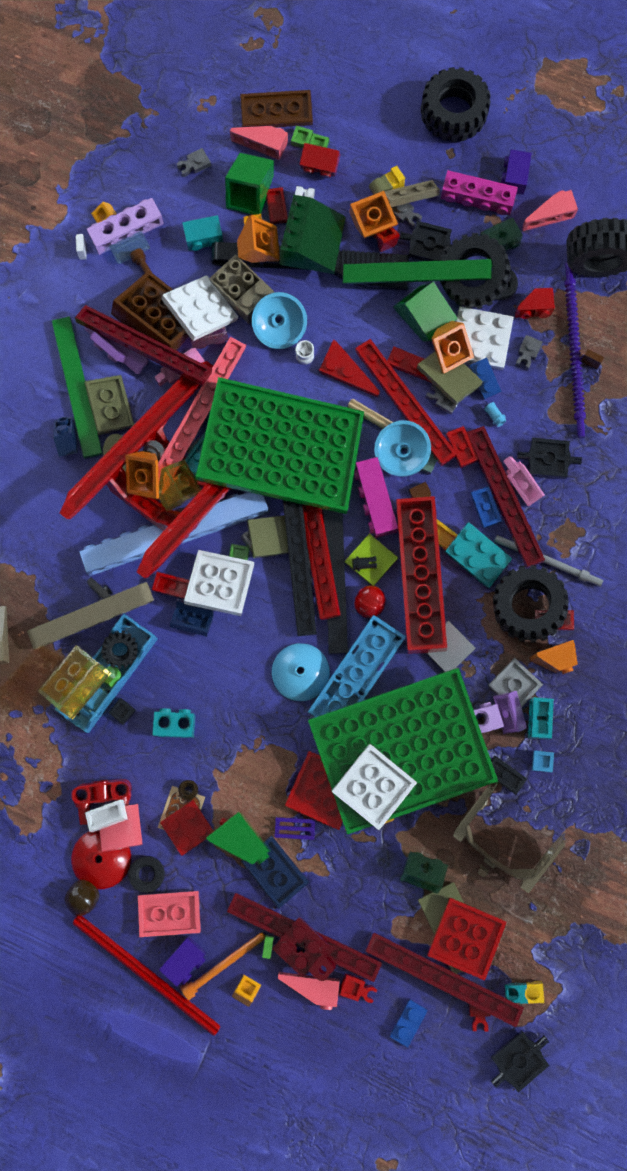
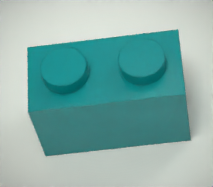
M218 215L182 222L188 251H197L204 247H212V244L215 242H223Z

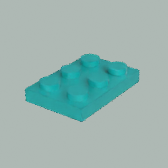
M469 522L466 523L444 551L445 554L486 588H490L512 560L508 554Z

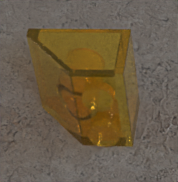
M185 460L161 469L159 498L167 512L193 500L202 490Z

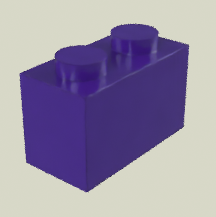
M510 149L509 156H505L503 167L506 168V172L502 173L501 183L518 187L516 193L524 194L532 153Z
M189 936L159 970L176 987L180 983L184 985L192 976L190 974L191 970L194 967L199 969L205 962L204 956L206 952Z

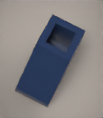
M60 417L54 420L53 439L59 457L78 453V442L73 417Z

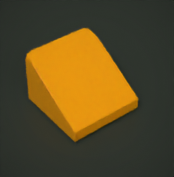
M102 202L91 214L95 221L99 223L117 213L111 204Z
M243 975L232 997L249 1007L261 984Z

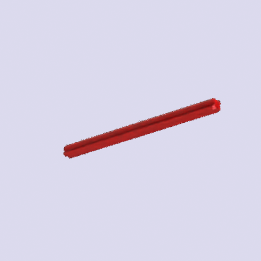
M76 916L73 920V925L213 1036L217 1034L220 1030L218 1023L83 916Z

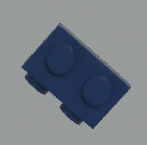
M177 598L170 627L207 637L214 619V610L184 604L183 599Z

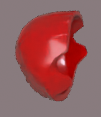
M365 586L359 590L355 597V609L365 618H372L373 615L378 616L385 608L386 597L379 587Z

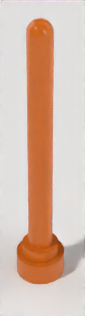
M259 933L197 980L189 983L186 982L180 986L184 996L188 1000L195 997L198 988L265 939V934Z

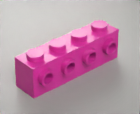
M447 170L441 199L447 202L461 203L467 207H477L483 211H494L500 215H510L518 187Z
M378 457L356 462L354 478L355 481L359 480L360 487H358L360 498H364L365 501L363 510L365 516L369 515L370 522L368 527L370 534L374 533L375 538L397 533L398 526Z

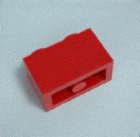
M304 143L300 167L303 169V172L309 174L319 172L321 176L331 178V175L336 176L340 151Z

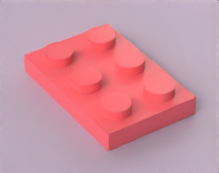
M199 891L138 895L139 937L201 933Z

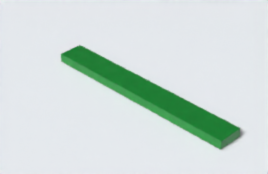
M492 260L344 264L343 283L491 280Z
M68 316L52 320L83 457L87 459L103 455L84 384L85 377L71 318Z

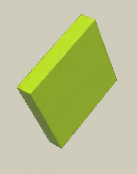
M369 533L345 560V564L353 570L352 559H355L356 556L359 558L376 556L377 561L369 562V564L377 563L376 569H361L360 572L354 570L371 586H375L397 561L398 557Z

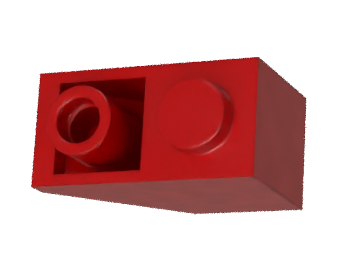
M535 288L517 307L515 317L528 319L530 317L539 316V318H547L551 316L555 309L553 288Z

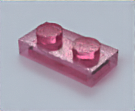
M226 327L220 328L195 341L191 339L192 347L201 349L210 344L224 343L226 340H229Z

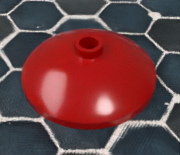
M100 830L87 832L79 838L73 848L71 856L72 868L79 880L89 881L97 889H107L117 885L127 875L131 866L130 847L120 850L102 852ZM98 855L102 857L101 863L96 862Z

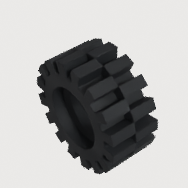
M118 630L114 634L112 632L109 633V636L105 637L102 644L103 659H106V663H110L113 668L115 666H118V669H121V666H124V668L128 667V664L131 665L137 657L138 645L136 639L132 638L129 632L126 634L123 630L122 633H119ZM117 643H123L127 646L128 650L126 654L117 656L113 653L112 647Z

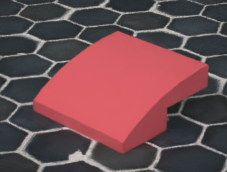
M138 804L125 806L128 820L100 829L102 852L142 845Z

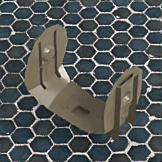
M498 783L494 787H491L489 784L456 828L453 836L460 842L466 836L468 843L484 857L485 863L493 869L495 867L501 869L516 880H521L520 887L529 893L565 846V833L560 835L550 846L534 869H509L493 859L474 842L469 826L479 810H483L486 806L488 798ZM480 865L478 874L484 878L488 875L489 870Z

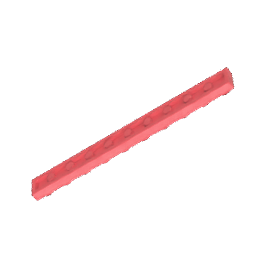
M232 337L227 341L212 368V374L199 390L158 462V500L162 498L211 411L218 377L229 379L247 345Z

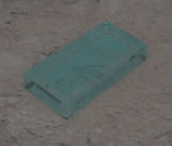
M142 231L109 246L117 263L120 264L130 259V254L134 250L141 248L143 251L150 249V246Z

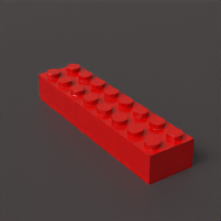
M435 496L396 499L408 654L446 652L447 637Z

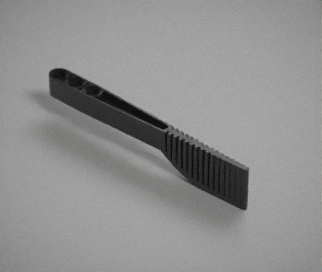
M215 242L212 244L211 263L215 266H223L233 256H238L237 243ZM339 250L334 275L343 280L344 264L409 262V257L404 254ZM241 259L249 268L307 270L280 265V260L251 263ZM408 282L353 284L369 289L408 290Z

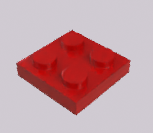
M194 800L160 822L181 856L205 841L206 837L214 832Z

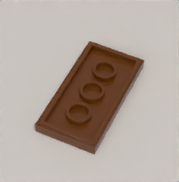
M311 90L240 94L242 127L313 125Z

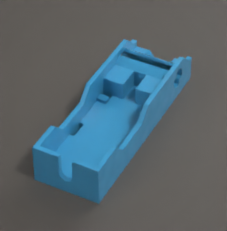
M126 614L121 616L111 632L114 634L118 630L119 633H122L123 630L126 634L129 632L131 637L136 639L138 645L137 657L133 660L131 667L130 664L126 668L121 666V669H119L121 678L112 688L100 682L97 676L106 667L111 666L110 663H106V659H103L101 646L98 652L80 671L54 709L86 733L91 731L158 640L154 634L141 627ZM117 643L112 647L113 653L117 656L126 654L128 650L127 646L123 643ZM76 711H78V712L80 713V715L77 716V715L74 714V713H75Z
M373 615L308 713L317 717L363 701L406 636ZM358 645L359 648L357 649V651H356L355 654L353 655L352 652L354 651V649H355L356 646ZM383 662L384 665L382 666L380 671H377L378 667Z

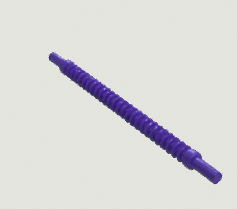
M566 262L564 286L566 288L565 297H567L566 307H568L566 311L569 312L567 313V317H569L567 319L569 322L567 326L570 327L568 328L570 332L568 340L571 347L569 349L571 351L570 361L572 362L570 364L572 366L571 376H573L571 380L574 387L572 395L575 397L573 398L575 402L573 406L576 407L574 408L576 412L574 413V419L577 420L578 438H585L584 419H586V413L583 412L585 410V407H583L585 403L582 402L585 398L582 397L584 395V392H582L584 388L581 387L583 385V382H581L583 380V377H581L583 373L581 372L582 367H580L582 365V362H580L581 352H579L581 348L579 347L580 342H578L580 340V337H578L580 333L577 332L579 330V327H577L579 323L576 322L578 321V317H576L578 315L576 312L578 308L575 302L577 301L575 297L577 295L575 293L576 280L573 279V271Z

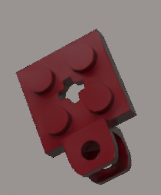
M301 917L294 922L272 948L301 977H304L309 971L319 981H325L336 968L335 962L325 953L330 944ZM297 942L300 944L304 942L306 944L304 946L305 952L297 951ZM322 966L326 967V971L322 970Z

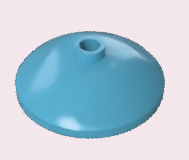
M275 292L268 294L256 304L253 310V331L257 338L268 347L275 349L291 347L305 333L307 327L306 311L301 302L288 293ZM277 316L282 317V320L279 323L275 321V318Z
M396 421L387 425L379 433L375 442V457H378L381 468L387 473L397 477L411 476L419 472L427 464L431 454V442L428 434L420 425L411 421ZM403 449L408 450L406 454L401 453Z
M298 643L284 648L276 656L272 665V679L276 689L284 697L293 701H308L317 697L329 680L330 670L326 657L320 650L309 644ZM299 667L304 669L303 674L297 673Z

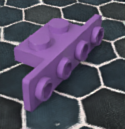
M86 327L84 328L91 335L90 339L95 342L93 345L101 351L105 350L108 353L107 357L113 362L119 361L126 364L136 374H140L149 362L148 358Z

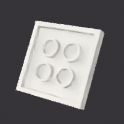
M207 275L167 292L161 298L193 341L238 319V315L211 283Z
M460 306L456 322L464 323L474 358L465 363L473 364L487 357L491 368L503 370L514 317Z
M198 550L184 604L241 616L254 562Z
M369 744L333 788L332 792L380 830L417 782Z

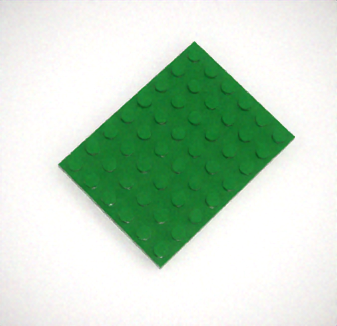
M218 377L195 480L346 514L349 506L364 411Z
M459 668L308 719L332 790L369 744L417 782L388 820L498 782ZM334 794L347 835L373 826Z

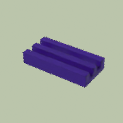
M276 817L275 838L314 840L315 819ZM280 822L311 823V827L279 825ZM279 830L310 831L311 835L279 834Z

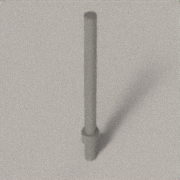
M499 535L496 536L494 542L519 552L515 542ZM543 555L545 558L543 563L576 576L582 582L587 581L601 587L603 580L590 575V572L584 569L581 571Z

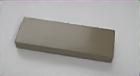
M433 180L384 191L391 207L440 195V189Z

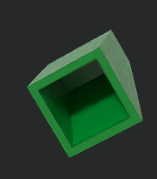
M239 153L225 177L227 209L253 215L261 214L274 176V160Z
M434 282L418 286L393 306L395 311L423 342H432V337L437 328L458 319Z
M242 812L235 814L206 837L212 844L251 864L256 862L261 864L269 857L267 853L271 851Z

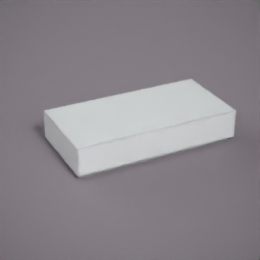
M117 800L85 812L89 832H95L128 820L123 800Z

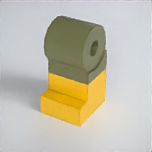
M398 166L391 168L390 172L381 176V178L373 180L369 184V189L374 195L382 191L404 187L405 177Z

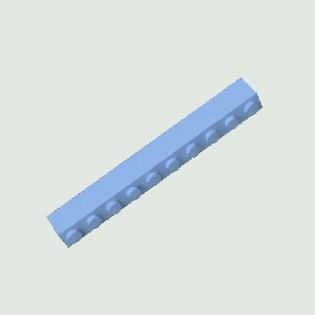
M246 492L241 495L233 494L227 500L219 501L181 544L268 514L269 511L264 496ZM146 525L138 528L136 532H125L119 538H108L103 540L102 544L96 546L92 544L84 547V550L79 552L86 573L92 576L143 558L145 551L163 531L155 525L150 527Z

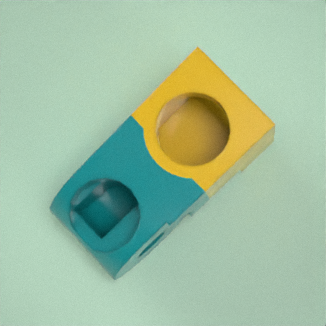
M542 981L505 984V998L520 1004L544 1003Z

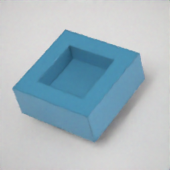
M534 750L532 771L552 773L554 753Z

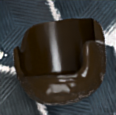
M78 880L66 892L64 901L67 909L73 915L83 916L95 908L100 895L98 889L92 883L86 880Z

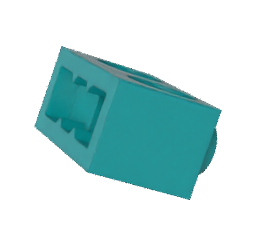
M533 697L529 700L528 738L552 739L554 699Z
M160 708L159 712H154L153 736L194 738L195 714L191 713V710L179 709V713L171 712V709ZM167 717L169 725L166 728H161L160 720ZM183 718L189 720V726L185 729H181L179 726V722Z

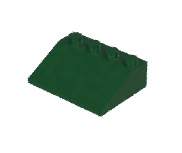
M293 195L280 249V265L334 274L346 216L311 197Z

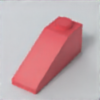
M261 126L230 129L231 141L277 160H280L288 144V133L281 128Z
M562 190L550 197L525 219L522 230L526 231L573 219L578 208L572 190Z
M279 972V980L314 1004L320 1005L321 1009L332 1010V1007H337L339 979L328 977L325 981H319L312 975L301 977L295 973Z

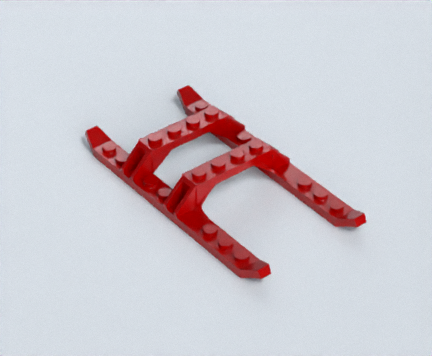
M208 361L202 362V364L213 368V365ZM183 376L68 492L59 512L66 519H72L107 485L110 492L163 531L145 551L136 571L143 578H148L177 547L189 537V534L197 528V525L214 506L225 497V494L232 489L195 480L194 477L183 472L178 467L175 474L199 491L182 512L168 509L154 498L127 493L126 472L122 468L126 464L125 455L137 452L150 440L159 442L165 452L170 443L163 432L165 424L201 386Z

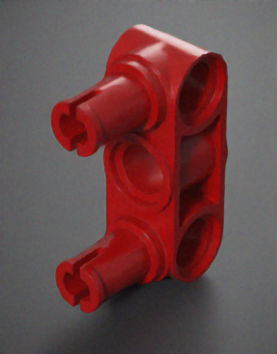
M100 780L78 785L72 791L71 797L75 806L78 807L80 825L87 824L85 812L90 811L91 803L123 800L125 806L130 805L129 800L132 797V786L129 780ZM123 784L127 789L126 793H119L117 785ZM79 789L86 791V798L83 799L78 796Z

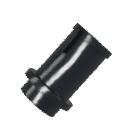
M356 556L355 559H352L353 570L360 572L361 569H376L377 563L369 564V562L377 561L376 556L365 558Z

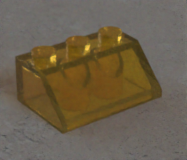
M76 645L40 687L38 692L58 710L73 720L111 672Z

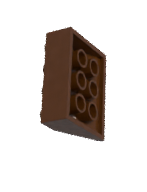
M150 271L146 272L113 300L112 316L121 323L176 351L189 337L161 299L163 294L173 289Z

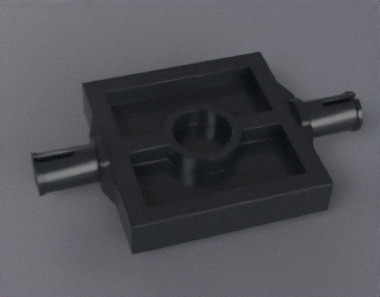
M420 221L416 222L412 234L401 231L399 238L410 241L408 257L424 261H440L441 256L445 255L444 250L446 247L453 245L450 244L452 229Z
M532 437L529 452H517V459L528 460L531 476L566 479L568 477L569 465H581L582 457L571 456L569 451L570 441Z
M521 1030L491 1056L500 1072L491 1080L495 1088L506 1080L519 1093L550 1065L543 1058L541 1049L549 1043L548 1039L543 1035L534 1043Z

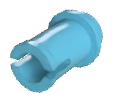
M494 402L484 408L493 420V425L500 427L506 422V416L502 415Z

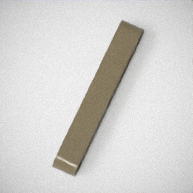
M145 582L27 631L33 649H38L154 601L148 583Z

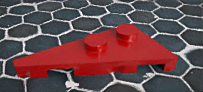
M333 340L319 369V373L378 398L380 390L338 342Z

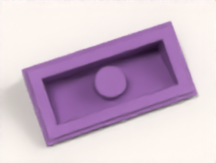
M517 691L493 696L504 725L502 727L503 734L520 732L527 728Z

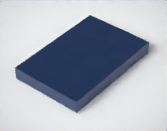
M271 835L264 841L271 850L267 853L269 857L261 864L257 862L251 864L242 860L241 863L279 909L310 882Z

